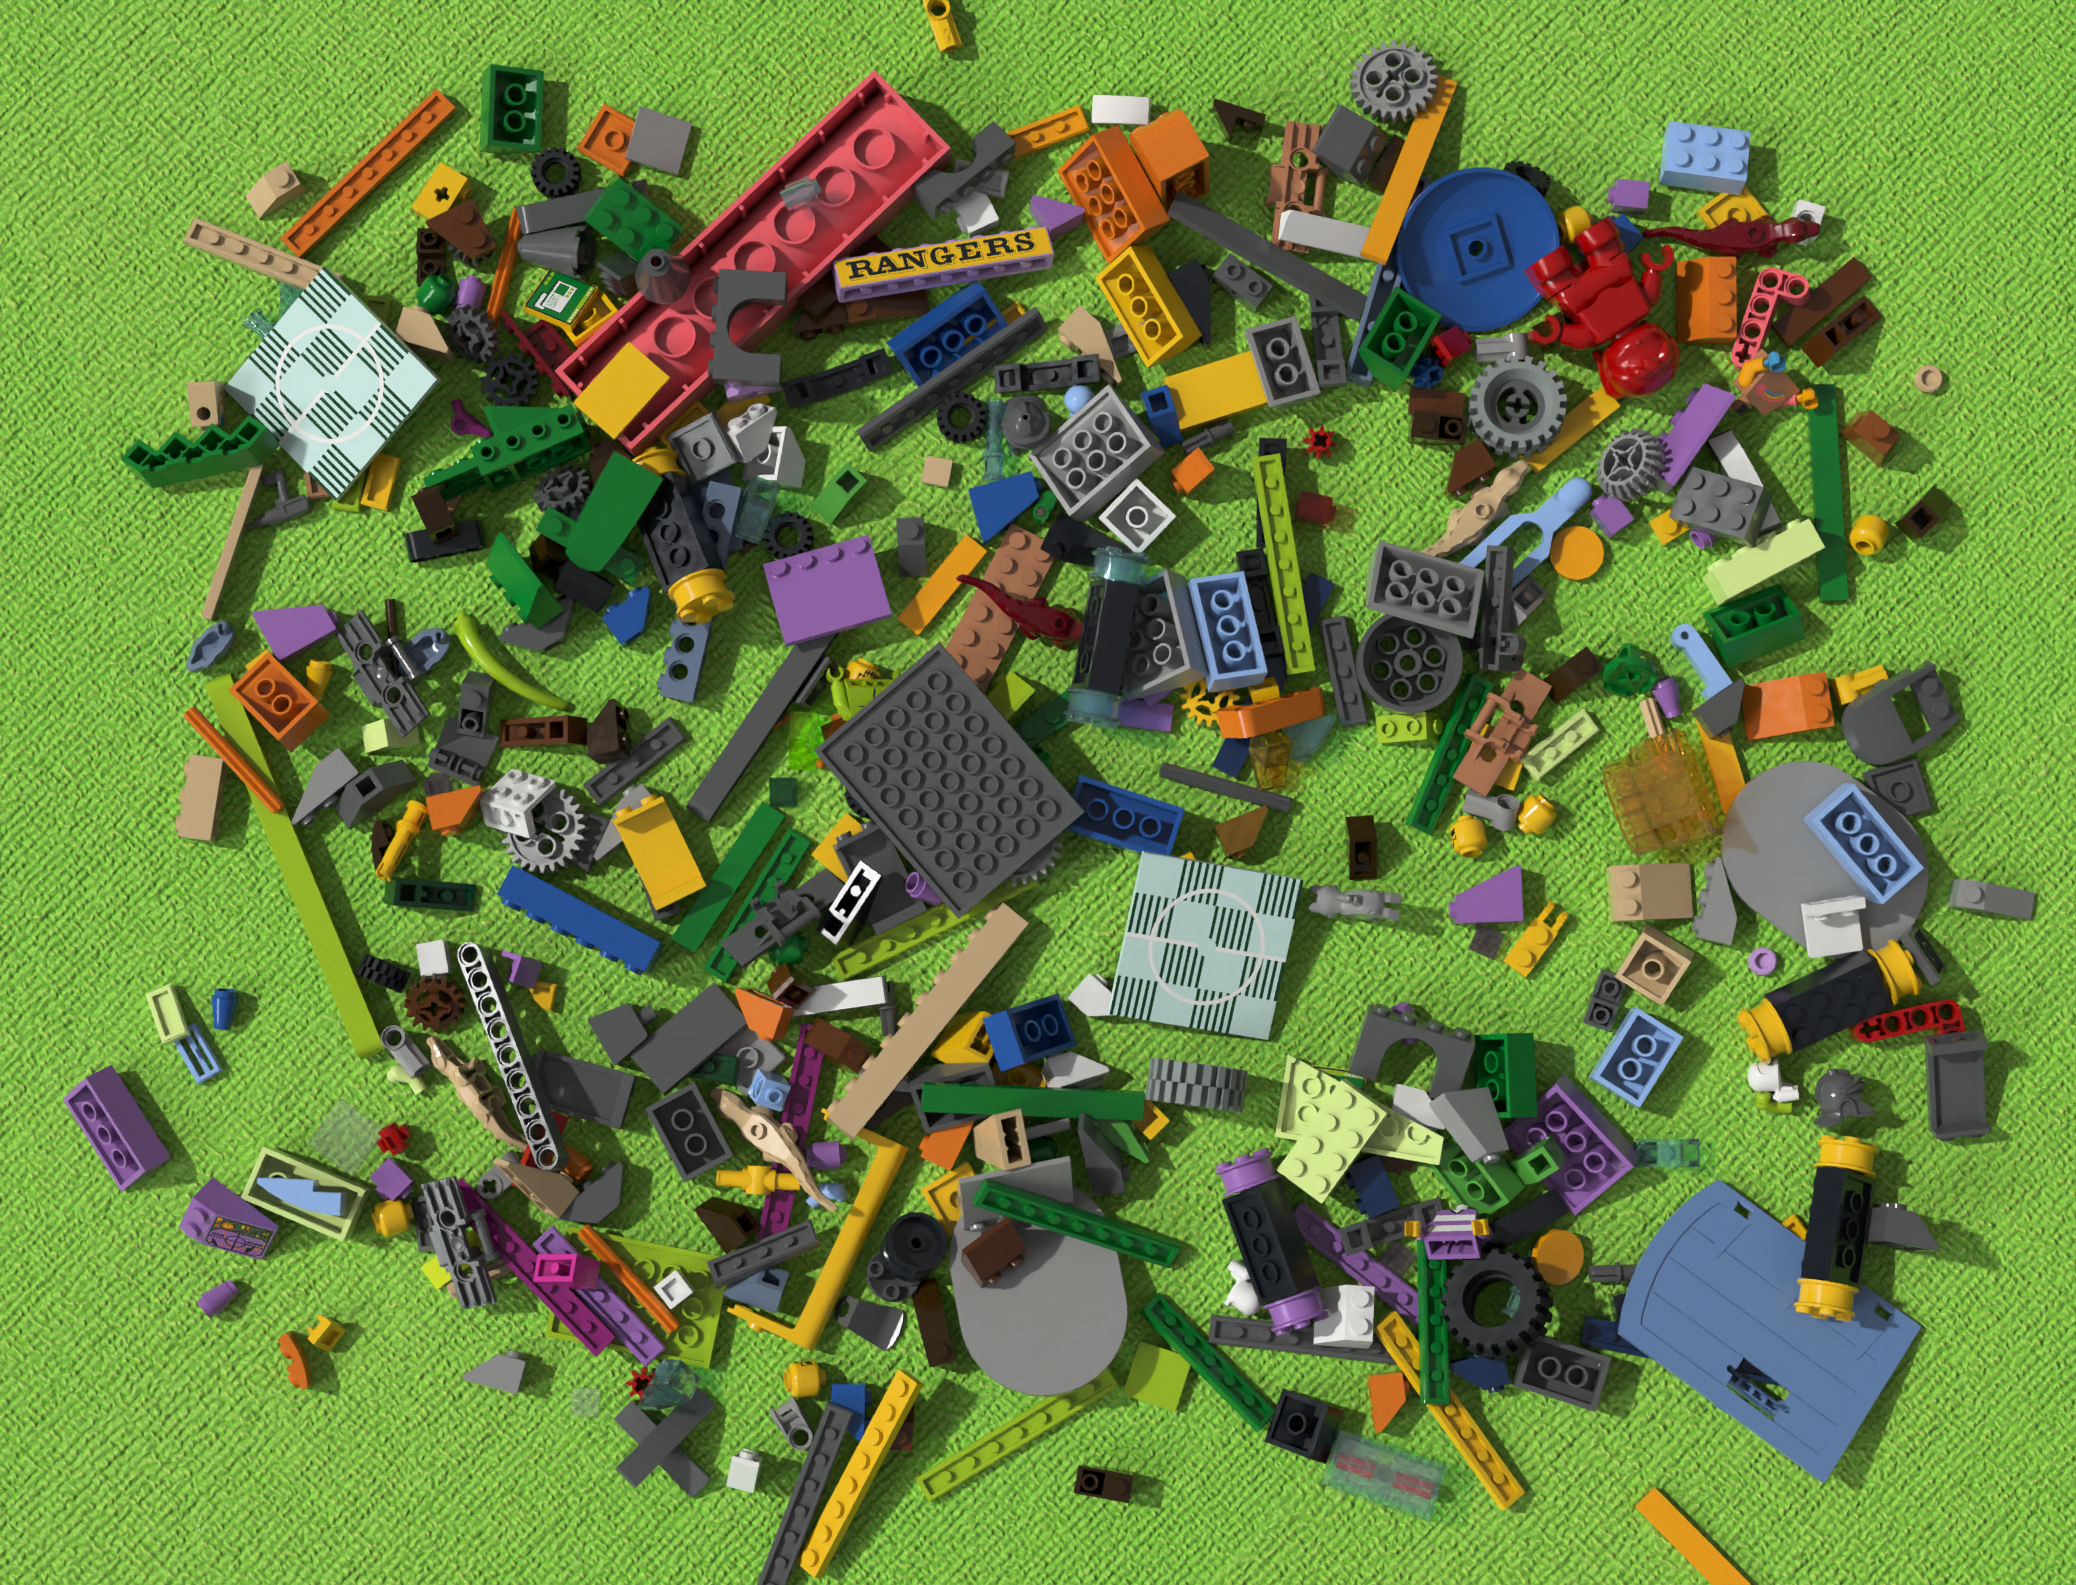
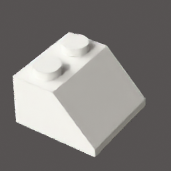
M1341 1285L1321 1288L1319 1294L1324 1308H1329L1330 1311L1328 1312V1318L1314 1322L1313 1345L1369 1349L1373 1342L1375 1287Z

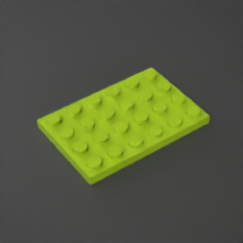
M568 1226L566 1239L582 1256L601 1261L599 1274L667 1346L656 1358L709 1369L726 1286L719 1289L716 1288L707 1262L720 1256L596 1231L669 1310L670 1308L654 1289L658 1283L675 1270L680 1269L694 1287L695 1292L670 1310L681 1323L670 1334L578 1236V1232L582 1228ZM550 1310L545 1336L582 1343ZM618 1337L607 1347V1349L632 1353Z

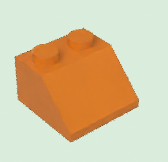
M478 785L426 797L432 830L445 835V837L462 834L461 829L468 828L480 810L479 799L488 789Z

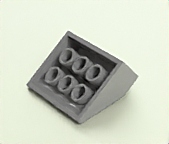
M1108 384L1051 434L1042 445L1034 449L1029 454V457L1068 515L1085 523L1159 459L1165 451L1152 432L1115 389Z
M1379 540L1370 559L1367 574L1366 608L1472 639L1475 632L1484 571Z
M1165 569L1135 584L1138 585L1137 592L1140 594V600L1133 613L1135 628L1133 634L1129 636L1127 646L1130 648L1129 659L1127 663H1124L1123 674L1125 675V683L1122 689L1123 699L1130 701L1176 689L1208 676L1209 673L1185 576Z
M1070 1156L1032 1163L1005 1171L998 1170L959 1178L957 1202L963 1230L970 1229L971 1232L986 1230L988 1225L997 1224L1007 1217L974 1206L972 1200L985 1178L1072 1207L1074 1203ZM1008 1217L1011 1220L1012 1224H1014V1220L1016 1219Z

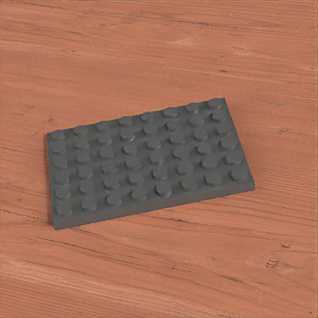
M941 642L937 643L814 750L958 919L1085 812L1082 806Z

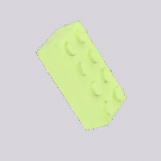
M1798 518L1781 528L1779 535L1773 531L1760 538L1755 543L1756 547L1753 548L1746 545L1732 554L1731 560H1728L1726 556L1707 568L1709 573L1702 578L1717 605L1719 606L1824 549L1825 546L1810 519L1801 522Z
M1346 1078L1342 1079L1277 1171L1321 1204L1326 1202L1391 1111Z
M263 1146L241 1198L345 1242L350 1240L371 1189L271 1146ZM257 1178L319 1180L318 1191L346 1192L345 1215L320 1214L289 1204L257 1184Z

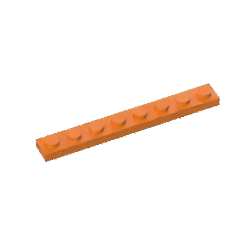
M436 88L280 238L281 241L297 257L302 259L457 111L456 107Z

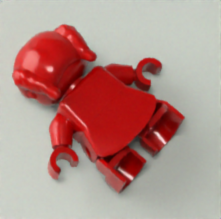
M1609 215L1573 239L1587 259L1573 266L1571 255L1566 247L1562 245L1524 270L1525 275L1536 292L1574 322V324L1563 323L1560 326L1554 316L1547 314L1544 322L1550 326L1549 336H1540L1535 330L1528 332V338L1532 343L1540 346L1550 344L1557 339L1559 344L1576 350L1598 347L1610 340L1611 344L1606 347L1604 352L1600 349L1592 351V357L1597 362L1600 382L1604 387L1606 395L1614 399L1625 397L1643 398L1651 396L1668 385L1673 380L1679 367L1680 348L1671 335L1664 331L1657 323L1648 322L1647 320L1640 321L1650 314L1651 308L1661 298L1663 276L1660 275V272L1666 270L1672 264L1674 252L1670 245H1664L1661 249L1663 262L1659 265L1651 261L1650 254H1641L1640 262L1647 272L1642 273L1638 284L1634 278L1631 260L1627 251L1621 254L1625 250V243L1619 236L1620 230L1611 215Z

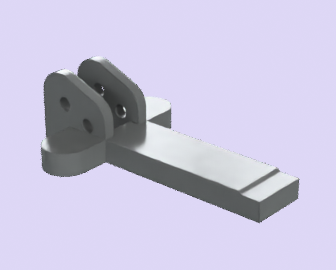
M1487 545L1481 630H1475L1472 639L1462 637V644L1465 650L1479 652L1478 669L1518 671L1523 665L1526 640L1522 634L1509 632L1514 547Z

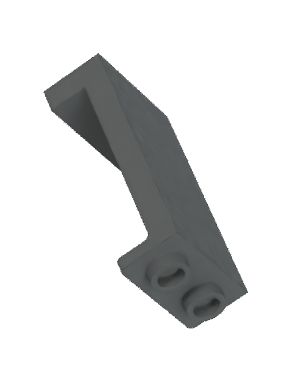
M871 820L862 824V831L852 835L851 831H848L836 837L838 843L832 845L848 879L860 860L883 876L867 918L875 935H878L927 911L923 901L911 897L906 891L905 883L909 875L895 846L875 821Z
M1980 1030L1924 1036L1929 1131L1936 1139L1941 1141H1952L1955 1137L1962 1136L1978 1138L1983 1134L1991 1133V1127L1986 1121L1983 1050L1988 1049L1987 1038Z
M539 1049L537 1054L533 1053L531 1058L551 1110L608 1125L612 1128L623 1129L637 1081V1075ZM533 1100L530 1104L536 1106V1104H535V1102H534V1100Z

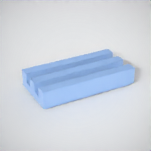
M193 1023L188 1026L189 1030L194 1032L214 1069L211 1070L191 1035L185 1037L204 1070V1075L201 1076L181 1039L174 1042L195 1081L200 1085L224 1070L197 1023Z

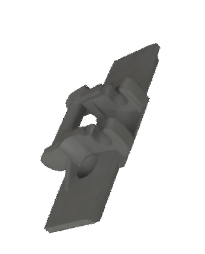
M360 610L335 633V636L354 663L353 668L355 672L353 677L371 705L376 708H383L400 736L404 738L431 714L414 688L425 675L412 662L401 645V638L396 635L384 642L364 610ZM367 645H370L373 654L370 659L366 660L363 650ZM392 652L401 663L408 677L401 676L396 678L388 667L392 662L390 656ZM401 693L400 700L394 703L392 698Z
M827 868L794 891L791 889L787 890L784 882L779 880L774 884L776 897L764 906L760 903L758 897L752 899L750 905L756 918L720 943L742 968H745L774 946L780 947L784 945L786 939L810 922L814 923L821 919V913L831 907L844 885ZM760 930H768L763 938L756 937Z
M456 1176L422 1183L421 1187L434 1223L428 1231L440 1267H444L446 1273L450 1272L462 1310L496 1303L497 1299L485 1262L499 1258L500 1253L499 1250H495L484 1217L486 1215L485 1208L468 1211ZM445 1211L452 1212L455 1220L448 1222L445 1219ZM472 1220H474L484 1252L481 1251L479 1246L471 1248L469 1246L465 1229L471 1226ZM462 1263L471 1266L473 1270L472 1276L464 1274Z

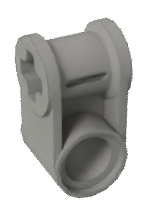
M512 1149L500 1158L519 1164L521 1162L520 1157ZM494 1164L479 1179L477 1191L483 1198L496 1199L512 1187V1181ZM487 1180L497 1182L494 1186L497 1190L495 1193L485 1192L487 1188L485 1182Z
M791 1395L784 1404L776 1409L773 1407L769 1409L771 1417L783 1432L792 1448L804 1450L811 1446L815 1433L796 1398ZM792 1409V1412L782 1417V1414ZM798 1429L805 1430L809 1435V1440L805 1445H800L795 1441L794 1434Z

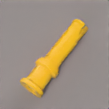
M408 801L406 805L408 809L402 820L396 823L397 832L375 871V875L384 881H391L407 847L413 838L419 836V828L424 818L429 816L428 808L417 801Z

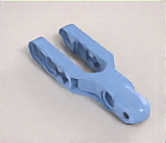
M1573 478L1536 512L1511 515L1459 564L1473 568L1477 567L1486 558L1487 545L1499 546L1521 525L1534 523L1540 527L1543 533L1541 543L1513 569V589L1549 556L1553 533L1590 499L1592 495L1591 484L1585 478Z

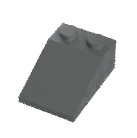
M989 1062L934 1064L910 1071L909 1089L926 1134L992 1116L987 1114L921 1111L923 1082L997 1085Z

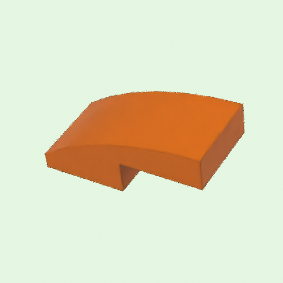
M292 1331L286 1332L277 1340L281 1344L279 1349L287 1359L290 1360L292 1358L295 1361L286 1368L290 1373L287 1377L297 1389L301 1387L302 1390H306L313 1385L307 1356Z

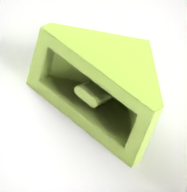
M389 718L361 726L366 754L421 744L418 726L404 738L400 736Z

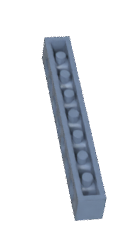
M709 481L708 487L704 486L700 502L704 503L702 515L709 532L715 531L719 535V540L715 547L726 572L744 490L740 487ZM716 505H723L725 507L724 516L719 519L712 518V508ZM715 616L708 623L689 626L687 622H682L678 619L672 621L670 636H673L671 647H666L663 660L664 663H667L665 674H660L657 689L661 690V696L695 704ZM685 638H691L694 641V648L689 653L682 652L680 644ZM679 665H686L688 675L682 680L676 679L674 676L675 668Z

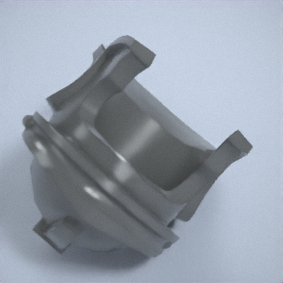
M1020 395L1005 401L1001 405L1000 414L1002 422L1000 426L1012 455H1019L1017 448L1023 450L1034 449L1047 440L1051 429L1050 414L1044 410L1043 401L1039 397Z
M1835 1068L1827 1070V1073L1819 1079L1816 1085L1815 1098L1819 1103L1820 1108L1818 1110L1821 1113L1812 1123L1816 1127L1826 1128L1840 1124L1844 1117L1851 1115L1866 1117L1875 1114L1876 1110L1860 1099V1095L1864 1091L1863 1086L1866 1085V1081L1862 1080L1863 1077L1859 1073L1851 1075L1847 1069Z

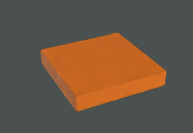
M603 104L576 149L577 152L616 174L619 173L625 178L634 163L625 160V155L635 121L610 106Z

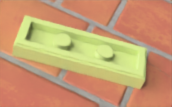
M1584 708L1580 709L1524 754L1520 761L1534 780L1537 781L1599 732L1600 729Z

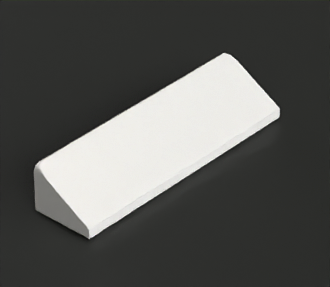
M1288 210L1281 213L1278 240L1367 259L1360 256L1370 227Z

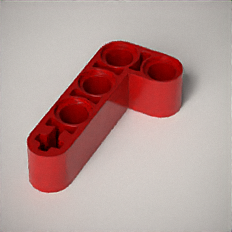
M1938 1000L1876 1014L1850 1026L1849 1033L1852 1039L1861 1043L1873 1042L1933 1028L1934 1035L1948 1034L1949 1032H1965L1966 1029L1959 1005L1953 1000ZM1942 1005H1947L1950 1009V1017L1946 1020L1940 1015ZM1917 1010L1924 1016L1923 1023L1920 1026L1916 1025L1913 1021V1014ZM1890 1016L1897 1022V1027L1893 1032L1889 1031L1886 1027V1020ZM1876 1025L1877 1030L1869 1031L1865 1034H1860L1859 1029L1863 1028V1026Z

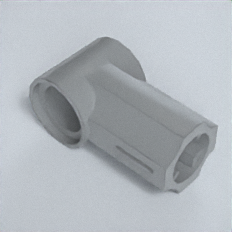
M1511 333L1499 338L1475 339L1474 352L1476 364L1494 363L1501 358H1504L1505 363L1510 362V357L1513 355H1518L1519 362H1525V357L1530 356L1528 334Z
M1469 789L1462 811L1490 820L1492 826L1498 830L1510 831L1515 827L1520 801L1508 794H1502L1498 797L1487 794L1484 797Z
M396 1025L388 1026L383 1030L381 1034L383 1046L391 1052L412 1079L421 1076L428 1070L431 1065L430 1061L406 1031ZM396 1034H401V1042L396 1046H391L392 1037Z

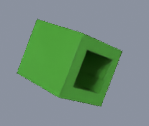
M847 462L827 483L811 507L832 525L869 487L868 481Z
M1549 1135L1508 1160L1507 1164L1523 1185L1537 1183L1559 1170L1567 1157L1552 1136Z

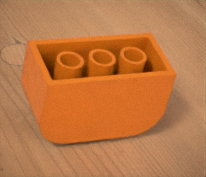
M1180 108L1172 112L1163 113L1155 121L1147 125H1141L1129 134L1130 147L1167 213L1178 191L1185 193L1195 200L1210 193V155L1189 119Z

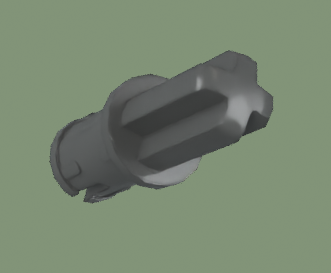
M1226 418L1214 426L1202 428L1200 434L1182 442L1181 446L1184 453L1188 456L1198 447L1200 450L1207 446L1213 448L1215 443L1235 434L1232 423Z
M888 981L887 987L890 1003L880 1004L877 1010H880L882 1035L887 1036L891 1033L894 1036L898 1031L896 1009L899 1006L895 1004L894 981Z
M1615 1262L1614 1265L1590 1266L1588 1276L1591 1282H1615L1620 1284L1621 1281L1631 1280L1637 1264L1620 1265L1619 1262Z

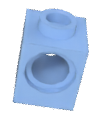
M758 1068L748 1094L755 1104L781 1112L791 1086L782 1075Z

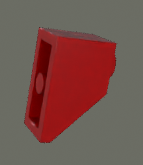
M1455 326L1434 337L1427 351L1431 356L1440 360L1438 366L1445 370L1469 354L1472 349L1470 345L1472 341L1465 330L1460 331Z

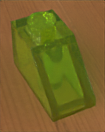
M790 711L789 769L817 771L818 755L814 750L818 747L820 715L818 713Z

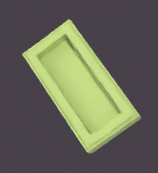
M170 983L145 994L162 1044L166 1046L191 1035L173 984Z

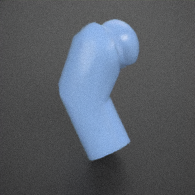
M838 1182L822 1183L818 1187L828 1199H836L837 1202H843L848 1196V1191L844 1188V1185ZM811 1196L806 1200L815 1210L821 1205Z

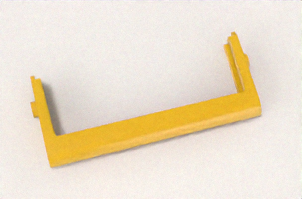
M822 1108L821 1112L825 1114L823 1119L828 1121L827 1117L830 1113L827 1109ZM866 1127L857 1135L876 1145L878 1150L795 1327L788 1326L739 1303L735 1304L734 1307H728L727 1311L748 1321L747 1326L755 1331L763 1333L765 1329L803 1348L814 1351L908 1152V1147Z

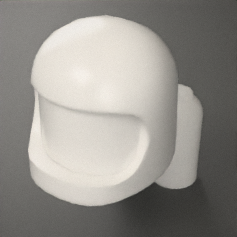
M1773 1057V1061L1770 1064L1754 1062L1750 1065L1747 1078L1753 1090L1757 1092L1773 1091L1771 1098L1777 1102L1799 1100L1798 1086L1792 1085V1083L1781 1082L1778 1057Z
M1233 1259L1227 1269L1231 1271V1275L1237 1282L1230 1291L1224 1305L1227 1307L1232 1305L1243 1312L1244 1315H1254L1260 1310L1262 1305L1260 1306L1245 1264L1238 1259Z

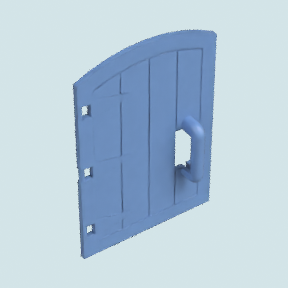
M1717 1180L1697 1192L1681 1205L1661 1226L1648 1244L1627 1288L1621 1309L1618 1335L1817 1480L1825 1483L1921 1326L1864 1284L1861 1285L1859 1294H1854L1852 1311L1856 1313V1317L1852 1318V1322L1835 1320V1317L1821 1320L1812 1318L1811 1315L1795 1312L1796 1308L1793 1307V1304L1799 1300L1801 1286L1797 1284V1279H1805L1801 1277V1263L1804 1258L1806 1242L1721 1180ZM1737 1203L1751 1212L1747 1218H1744L1734 1210ZM1877 1304L1890 1313L1886 1320L1874 1312ZM1744 1358L1790 1393L1785 1400L1777 1401L1735 1369H1737ZM1728 1385L1730 1388L1735 1390L1737 1393H1739L1752 1404L1757 1406L1763 1412L1771 1416L1773 1420H1770L1768 1417L1759 1412L1757 1409L1748 1404L1746 1401H1744L1742 1398H1740L1738 1395L1733 1393L1725 1386Z

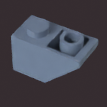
M775 1267L767 1268L727 1285L724 1297L777 1313L790 1272Z

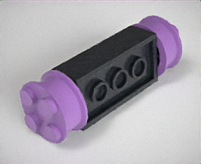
M1267 1147L1253 1152L1254 1158H1251L1249 1153L1235 1158L1234 1165H1232L1231 1161L1215 1166L1217 1169L1215 1174L1220 1175L1226 1190L1223 1197L1230 1196L1222 1199L1258 1303L1261 1306L1275 1301L1263 1306V1308L1269 1309L1274 1323V1327L1271 1330L1275 1331L1276 1336L1292 1331L1291 1325L1294 1326L1295 1330L1310 1325V1318L1313 1319V1322L1328 1318L1330 1309L1324 1308L1319 1290L1322 1287L1312 1288L1320 1284L1282 1179L1280 1178L1281 1174H1276L1270 1158L1273 1152H1270Z

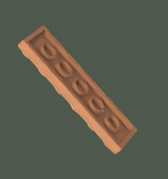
M1011 523L982 580L994 584L1013 598L1027 601L1035 598L1056 557L1040 549L1044 539ZM977 588L946 649L979 688L986 692L1020 626L1004 614L983 591Z

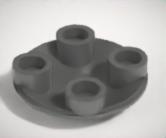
M881 1251L871 1258L867 1266L866 1278L870 1289L876 1296L885 1301L900 1302L910 1298L917 1291L921 1280L918 1282H905L895 1278L886 1270L881 1260Z

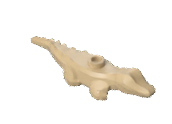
M1520 460L1501 470L1490 487L1482 483L1477 484L1472 490L1471 500L1463 508L1451 510L1446 533L1439 541L1422 550L1421 553L1442 558L1462 547L1473 546L1483 542L1486 539V528L1493 521H1498L1507 516L1509 507L1505 500L1520 489L1523 479L1528 472L1529 464L1524 460Z
M437 1036L428 1037L426 1042L431 1049L430 1063L453 1082L459 1100L470 1109L473 1116L478 1118L483 1123V1127L488 1129L496 1139H501L508 1146H515L521 1152H525L528 1141L525 1136L517 1132L510 1125L502 1109L507 1103L503 1090L498 1086H491L485 1077L487 1071L483 1062L478 1057H473L466 1064Z
M719 1087L712 1089L710 1097L717 1108L718 1114L726 1120L734 1121L739 1126L741 1139L751 1142L761 1150L765 1161L781 1163L786 1166L796 1177L805 1192L830 1211L838 1210V1206L828 1199L815 1183L807 1161L795 1143L798 1135L791 1123L780 1124L773 1118V1111L770 1108L760 1105L750 1108L735 1093L728 1092Z

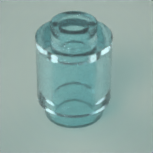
M809 175L785 185V189L779 191L788 211L793 209L797 211L820 201L818 195L822 194L817 179L811 180Z

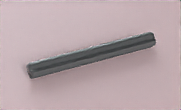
M1165 762L1160 766L1159 776L1162 778L1262 806L1267 805L1269 808L1289 812L1292 799L1287 796Z

